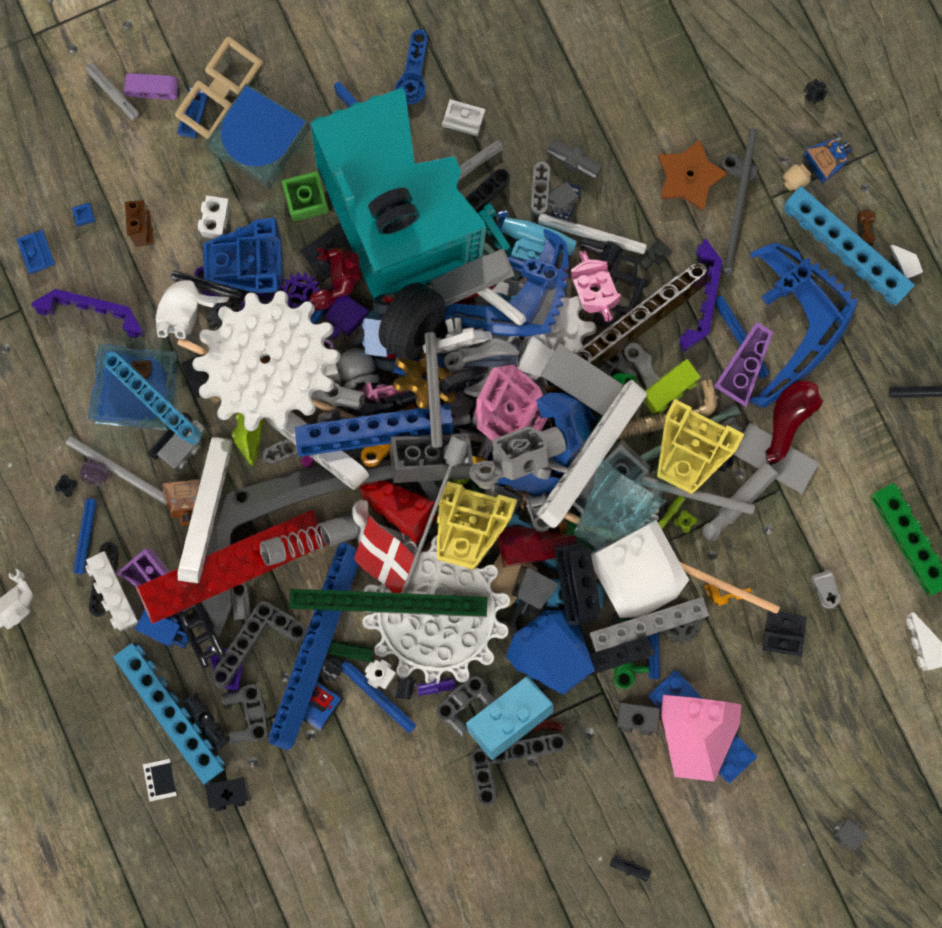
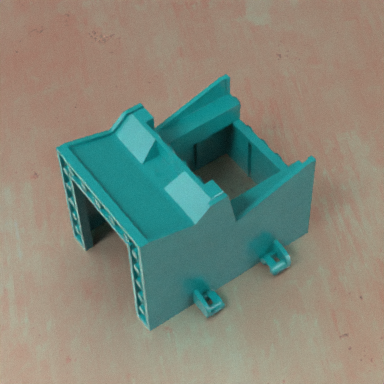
M403 87L381 96H372L368 101L362 103L356 102L347 109L335 110L329 116H320L315 118L313 122H310L317 170L351 249L359 254V267L373 300L382 294H397L402 288L411 283H421L425 286L430 285L432 280L482 257L486 225L479 214L457 190L461 169L455 156L417 164L414 161L406 94ZM397 188L409 189L413 198L411 204L416 205L420 218L411 226L389 235L379 234L375 225L377 219L372 218L368 210L369 203L379 195Z

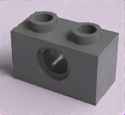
M619 703L616 727H621L620 731L632 733V729L640 730L642 735L652 736V732H657L660 708ZM635 714L642 716L643 722L641 725L633 723L632 719Z

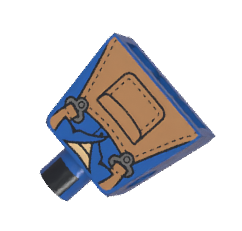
M831 139L806 149L803 156L820 182L824 184L846 165L848 161L846 154L852 151V147L848 142L839 146L835 139Z

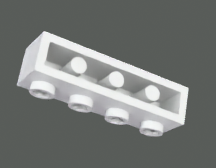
M101 552L87 559L88 565L85 568L89 576L93 575L96 580L93 585L97 593H102L105 599L101 602L106 612L110 610L112 614L110 621L114 629L118 628L122 632L137 625L138 620L107 554Z

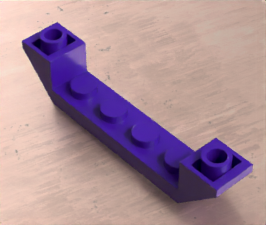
M703 239L701 245L698 244L696 255L699 256L698 262L711 264L707 273L710 281L706 283L704 294L707 297L706 301H702L700 312H703V318L699 319L697 330H700V332L686 329L685 333L680 335L679 345L682 346L681 352H686L706 339L710 330L722 260L707 239Z
M54 289L31 304L36 313L47 316V314L54 315L58 302L65 306L70 304L77 305L78 309L85 311L88 308L95 310L94 312L101 315L110 313L118 319H124L125 317L122 329L127 333V336L138 338V336L144 337L145 335L133 312L127 306Z

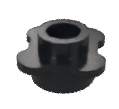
M62 475L55 485V490L64 493L66 497L72 496L73 489L78 486V482L69 479L67 475Z

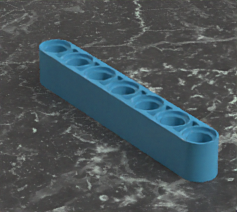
M114 352L105 355L103 360L105 367L178 437L189 444H196L200 441L201 431L133 366ZM192 430L191 435L187 437L189 431Z

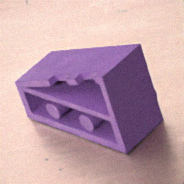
M144 549L116 574L137 587L170 571L153 549Z

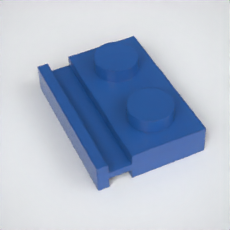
M43 230L17 239L30 275L56 265Z

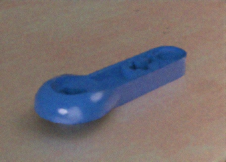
M421 29L415 30L411 35L405 72L395 85V90L403 87L407 105L419 103L426 92L422 71L428 40L426 32ZM421 35L424 37V41L418 43L414 38ZM416 48L419 49V56L417 57V59L414 58ZM409 86H412V87H413V90H412L411 93H409L408 90H407V89H409Z

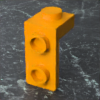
M705 582L704 591L706 596L710 597L712 604L717 603L718 606L729 603L731 598L736 597V600L742 599L733 594L721 596L718 587ZM751 588L744 589V591L750 593Z

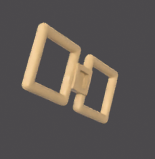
M226 37L205 68V72L212 76L214 80L209 87L201 81H197L176 111L175 116L206 139L212 140L233 106L232 103L225 99V96L229 90L240 96L244 88L249 86L263 65V61L231 37ZM229 46L254 63L239 87L214 69ZM200 90L224 107V110L210 131L184 114Z

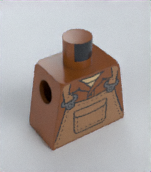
M200 479L163 483L162 492L171 518H180L182 526L190 525Z

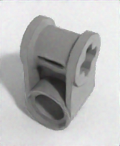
M543 493L542 496L526 497L527 508L531 515L533 526L536 530L542 532L550 528L546 522L537 516L539 509L548 498L547 493Z
M831 570L812 575L811 581L822 606L832 609L838 605L841 597ZM830 596L834 597L835 600L827 602L826 598Z

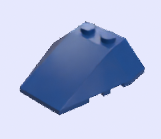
M276 218L257 219L252 221V224L243 228L239 227L234 232L227 235L223 234L203 243L204 279L259 294L279 291L283 280L282 239Z
M565 609L545 610L514 634L506 654V658L517 671L524 672L532 679L539 680L562 695L566 694L595 671L580 625L567 624Z

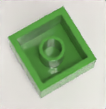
M318 171L281 180L293 222L329 213Z

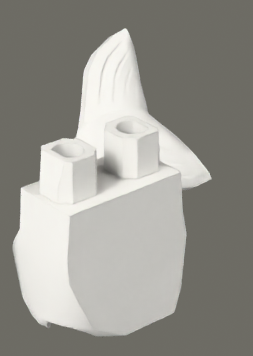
M189 280L172 284L164 292L158 305L156 314L158 337L166 338L168 333H175V337L178 339H185L187 334H191L196 322L198 303L214 307L216 303L228 302L229 297L199 294L195 284Z

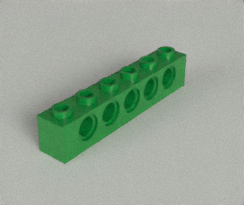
M892 483L870 495V498L927 597L933 596L942 591V560L932 550V543L927 536H924L919 520H915L913 517L911 506L908 502L905 503L902 498V490L898 485L896 486ZM889 501H894L897 504L896 510L890 508ZM900 517L906 520L907 524L905 527L899 524ZM909 534L916 537L915 544L909 541ZM919 551L925 553V561L919 559ZM929 568L935 570V578L929 576Z

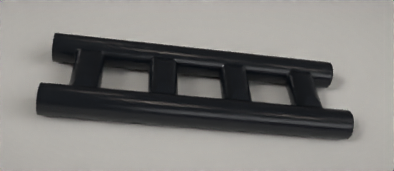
M201 602L176 613L202 669L209 666L207 660L217 654L218 658L226 656ZM195 608L198 617L188 622L185 614ZM202 623L206 632L196 637L192 629ZM210 639L213 647L203 653L200 644Z

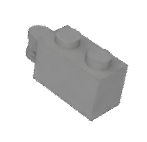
M197 420L193 421L192 423L201 431L202 436L207 428ZM192 430L189 431L187 437L191 435ZM174 434L157 455L178 472L188 465V459L192 455L195 456L201 450L202 442L189 444Z

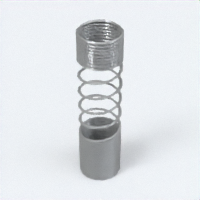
M345 515L318 524L316 529L310 526L307 532L302 529L299 530L297 535L291 532L288 538L281 535L280 538L276 537L262 541L260 543V552L264 562L270 566L286 560L285 548L281 541L282 537L288 540L289 552L295 558V551L289 540L291 534L297 537L299 551L304 555V547L299 538L301 531L306 534L308 547L313 552V543L308 535L310 528L315 530L317 544L322 549L323 542L317 532L318 526H320L322 538L328 546L357 538L358 526L352 515Z

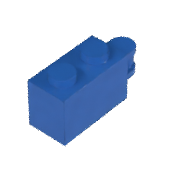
M144 610L135 627V630L171 648L176 644L185 649L189 642L186 634L181 632L183 627L178 625L180 621L171 616L168 619L164 618L152 624L146 610ZM179 634L183 636L180 643L176 641Z

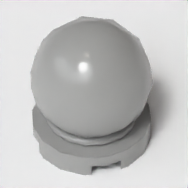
M353 348L343 353L338 361V373L341 379L347 382L343 385V388L357 391L371 382L372 390H374L376 386L381 385L380 377L373 375L375 361L371 355L365 354L364 349Z

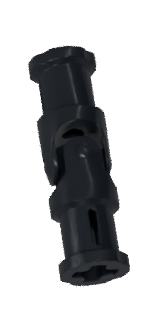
M412 391L402 394L398 392L385 398L377 399L374 403L363 404L361 412L363 416H371L405 409V406L416 403L417 396Z
M197 692L183 701V704L187 705L192 712V717L199 727L203 730L205 728V735L212 740L216 746V751L230 742V738H227L220 729L221 725L215 722L211 711L199 700ZM204 714H209L208 716H204L202 720L199 722V717H201Z

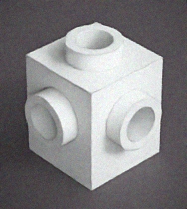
M376 660L374 663L370 662L365 670L367 675L365 677L369 679L367 683L377 689L380 686L387 690L396 676V672L390 669L392 665L386 661L381 660L379 662ZM382 671V676L377 677V672Z

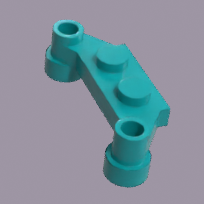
M488 203L483 206L484 209L477 213L486 224V232L489 237L493 235L496 242L494 244L498 250L504 248L508 258L511 256L512 249L492 219L497 216V213L493 206Z

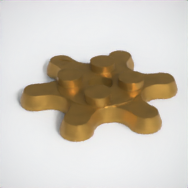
M424 351L421 353L420 361L397 357L395 364L404 371L405 377H399L394 380V389L399 392L406 390L414 392L417 396V406L421 409H428V381L422 378V376L427 377L426 353ZM438 366L439 384L442 380L457 374V372L452 373L447 368ZM439 390L440 398L444 402L451 404L455 401V393L445 396Z

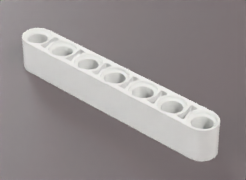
M292 411L288 414V426L281 430L275 427L271 418L265 417L266 421L295 445V427L307 424ZM343 451L309 455L353 490L369 477L365 468Z

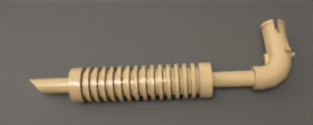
M706 380L700 383L705 397L703 399L705 405L692 410L704 417L711 415L717 406L718 396L715 394L712 380H708V383ZM668 411L662 412V414L658 413V415H651V417L648 415L647 418L644 416L643 418H636V420H629L617 440L623 439V437L627 438V436L633 437L634 434L637 436L638 433L641 435L642 433H649V431L653 432V430L654 432L660 429L664 430Z

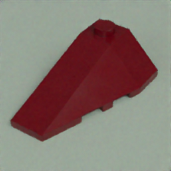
M520 526L505 527L498 537L503 568L556 559L554 547L577 543L576 536L549 531L542 532Z

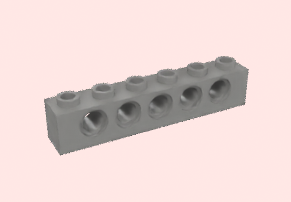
M701 597L591 632L588 635L594 653L644 636H650L706 618L709 614L704 599Z

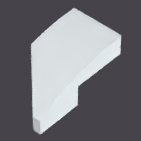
M895 245L890 246L894 261L898 262L901 273L907 279L923 272L916 254Z

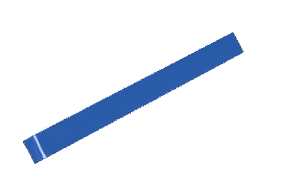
M342 542L337 547L322 590H350L359 565L354 559L357 548L345 542ZM314 610L269 734L270 744L285 750L293 747L342 611Z

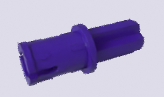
M454 678L440 680L438 684H436L435 679L434 682L416 684L419 697L433 693L438 695V692L456 689Z

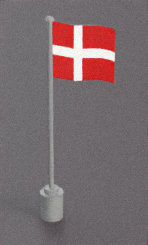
M452 435L444 455L449 467L416 555L402 541L383 529L371 515L369 516L354 559L367 573L382 582L392 593H405L452 467H457L458 464L463 463L470 445V441L463 437Z

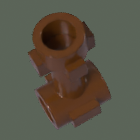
M862 210L857 214L858 223H863V235L860 238L871 246L874 244L875 236L871 234L870 223L875 222V212Z

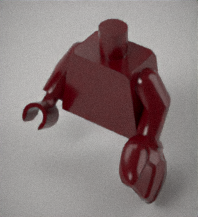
M345 247L332 248L330 251L323 248L317 249L322 255L316 258L327 261L331 257L332 290L322 289L311 295L310 301L314 305L315 311L328 309L338 297L350 294L359 280V254L352 252L351 249Z

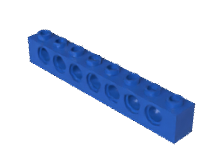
M440 404L442 434H454L450 404ZM429 408L400 410L398 412L380 413L295 427L296 446L299 457L390 444L391 437L431 435Z

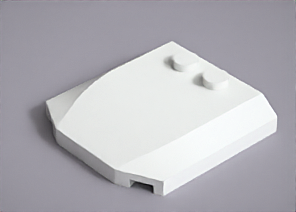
M656 519L611 545L591 554L594 571L620 618L641 617L676 599L689 581Z

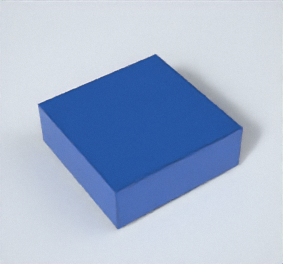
M90 202L72 208L78 227L96 222Z

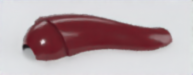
M810 381L796 382L786 388L776 400L773 410L771 446L765 451V457L769 465L776 464L786 457L798 427L822 406L823 400L819 395V386Z

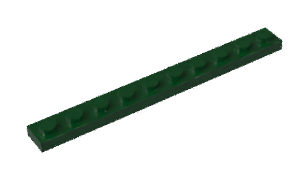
M291 589L289 608L296 610L487 618L488 597Z

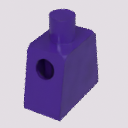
M346 295L338 297L326 316L327 322L333 326V333L329 337L335 340L340 332L350 336L362 324L363 319L369 314V310Z

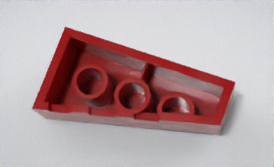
M385 480L364 484L360 487L362 498L368 501L370 508L379 515H383L389 523L396 525L403 534L411 537L413 542L417 543L420 540L434 507V501ZM437 511L435 512V515H434V518H433V520H432V523L434 522V520H435V519L437 518V516H438V515H437Z

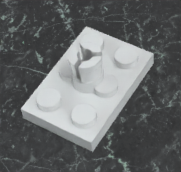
M461 318L446 320L448 335L442 340L441 338H436L437 354H445L462 347L492 340L491 332L483 331V329L474 330V328H468L463 330ZM423 345L424 353H426V346Z

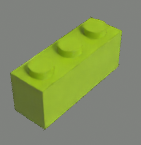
M688 359L683 360L645 390L647 394L643 402L652 413L658 411L662 413L669 407L668 403L670 401L678 400L683 396L682 392L685 389L691 390L698 384L696 381L701 376Z

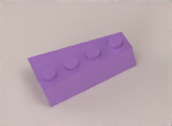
M756 322L714 387L744 407H747L773 332Z

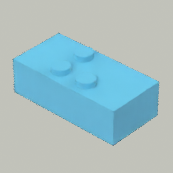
M526 676L466 723L467 731L490 759L493 760L553 713V703L530 677Z

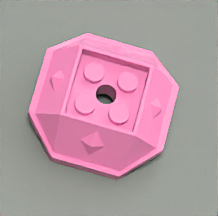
M514 364L492 368L477 398V407L474 412L477 429L492 441L527 426L542 431L548 418H541L536 400L543 396L540 387Z

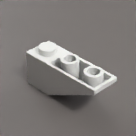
M915 613L907 614L906 625L913 635L911 641L914 649H917L918 652L917 663L923 671L942 667V642Z

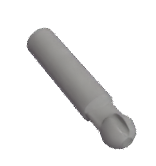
M764 463L730 499L752 504L779 476L778 473L769 464ZM721 507L718 510L719 514L702 528L703 536L710 541L718 539L726 526L732 524L743 512Z

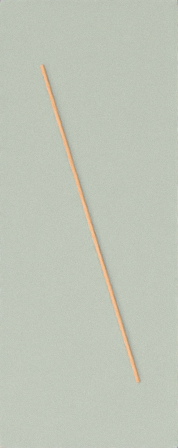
M185 339L178 340V345L202 356L209 352V350ZM311 398L315 407L330 413L333 409H339L321 400ZM339 409L340 418H357L356 416ZM505 484L506 488L523 496L522 500L526 501L527 496L534 497L523 491H516L511 486ZM567 512L564 516V519L613 541L623 538V536L597 524L594 525L592 522L570 512ZM680 562L685 573L773 613L777 614L780 609L775 604Z

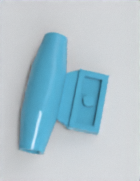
M506 217L501 232L517 240L510 257L524 262L529 259L539 260L547 240L543 233L544 229L558 234L567 243L569 256L573 255L577 241L556 230L526 220Z

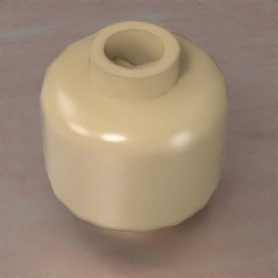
M794 164L784 173L783 178L785 182L783 184L790 192L792 190L796 191L800 186L805 188L811 182V173L804 165Z

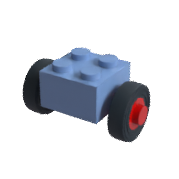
M382 294L375 297L373 301L374 309L362 322V328L365 332L363 338L365 354L375 355L376 367L383 370H394L396 354L381 345L379 327L386 309L397 294Z

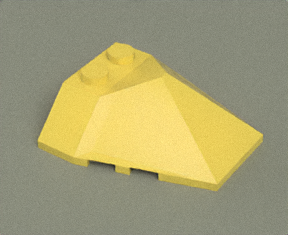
M674 399L665 418L657 477L693 494L736 452L744 434L728 425L724 427L692 411V407Z
M447 481L438 504L437 560L475 570L512 519L517 499L502 495L493 497L466 490L460 484Z

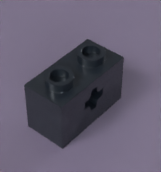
M247 777L205 785L209 809L214 808L215 812L226 810V805L234 804V808L245 806L246 801L251 800ZM227 789L233 793V796L229 798L230 800H228V797H224Z

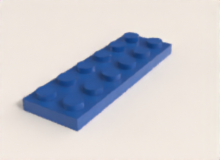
M674 670L647 696L657 708H660V711L662 709L663 695L703 699L677 670ZM735 734L718 772L728 784L757 758L756 754L737 734Z

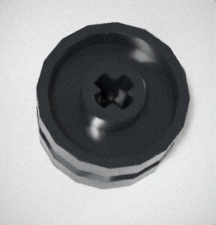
M397 188L379 195L369 203L368 210L372 218L377 219L375 225L379 234L389 235L411 226L420 218L416 205L411 204L413 198L409 189Z

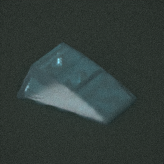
M602 459L574 535L600 550L633 532L660 508L666 500L653 491L646 490Z

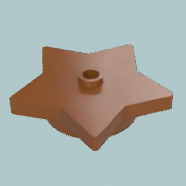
M700 140L682 154L658 155V160L666 176L660 199L680 198L703 210L709 188L727 175L726 171L707 160Z

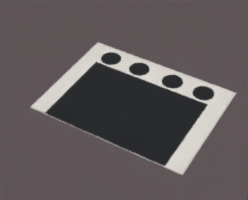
M170 759L143 764L149 802L177 796Z

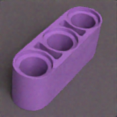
M129 73L125 77L124 94L138 98L174 100L177 99L179 79L173 76Z

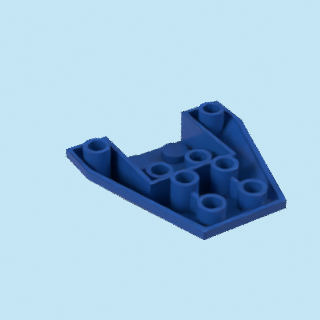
M546 393L536 400L541 418L554 417L555 425L565 440L566 451L554 456L553 460L568 468L596 428L591 408L569 393Z

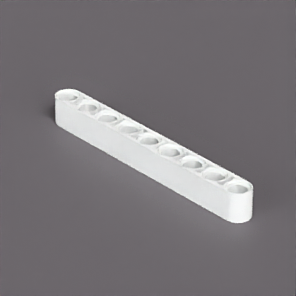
M633 380L624 385L568 467V472L563 474L539 509L537 516L550 527L555 528L562 521L646 397L647 392Z
M212 437L178 569V581L200 582L232 451V439Z

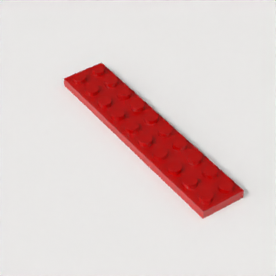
M313 510L207 555L199 583L178 581V569L137 586V592L151 623H156L311 553L307 544L306 534L303 531L299 533V538L304 547V555L299 551L297 537L291 534L289 540L293 545L295 558L289 552L288 540L282 537L281 541L285 548L286 560L268 566L262 558L260 543L272 538H280L281 535L288 538L291 532L297 535L301 529L307 532L310 526L316 529L319 523ZM318 526L317 532L319 533V535H320V537H321V539H322L323 547H324V546H326V544H325V542H324V540H323V538H322L320 526ZM310 528L308 535L312 540L315 551L319 549L316 541L315 530Z

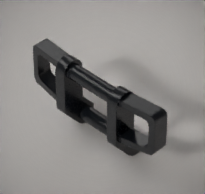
M620 253L613 269L609 273L614 285L616 280L636 287L629 306L617 304L616 307L609 309L617 313L611 323L599 320V312H595L593 317L594 323L608 328L617 321L620 315H626L637 306L642 291L648 284L647 280L635 277L639 263L638 259ZM623 259L634 264L632 276L616 271L620 260Z

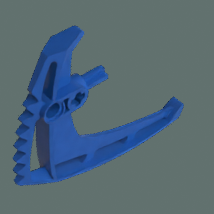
M544 229L543 233L547 240L539 260L529 259L524 262L508 257L511 268L521 272V276L526 277L527 280L521 291L508 302L525 315L526 321L522 325L491 322L492 320L514 322L495 306H475L456 303L446 306L442 322L461 318L462 328L483 329V331L491 332L493 335L535 336L551 333L549 326L556 324L553 317L560 315L557 308L563 306V302L560 299L566 297L563 290L568 287V284L564 282L569 277L565 273L569 268L567 243L558 234ZM563 250L562 265L560 269H557L560 252ZM556 288L550 311L542 325L532 324L549 290ZM455 313L483 318L484 321L455 315Z
M778 243L766 245L750 254L751 258L760 257L781 278L774 284V288L761 298L763 303L769 306L779 297H785L793 293L804 309L809 327L803 341L785 367L757 397L749 399L751 404L761 408H766L776 401L786 388L803 380L824 360L847 329L858 301L857 299H850L851 291H842L844 284H836V276L828 277L827 269L819 270V263L811 265L810 258L802 260L799 252ZM780 251H782V252L786 253L787 255H789L790 257H792L794 260H796V261L799 263V265H796L791 259H789L786 255H784V254L781 253ZM797 271H803L806 277H800ZM812 273L828 284L847 304L841 313L810 277ZM789 283L790 286L785 287L783 284ZM836 320L839 325L836 332L826 345H819L820 339ZM810 351L818 352L817 356L800 373L793 372ZM784 379L790 380L784 387L766 398V395Z

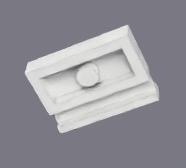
M450 99L442 126L478 136L485 109Z

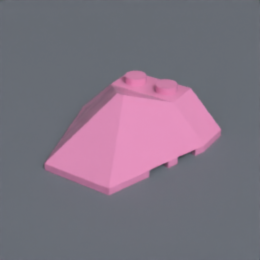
M663 695L661 718L665 729L674 777L715 781L740 725L741 704Z

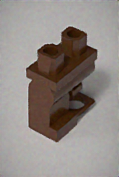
M145 201L125 202L127 236H130L135 247L154 245L153 228L150 227L151 213L150 210H145Z

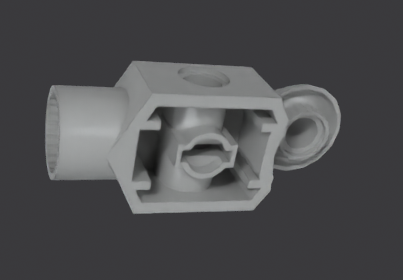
M527 426L493 439V461H482L474 464L470 468V477L480 488L489 489L503 477L515 480L548 467L549 458L566 451L565 440L557 427L539 431Z

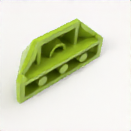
M237 413L236 420L238 424L237 428L233 429L232 439H234L235 444L250 466L255 467L265 418L260 420L256 430L248 431L244 427V415Z

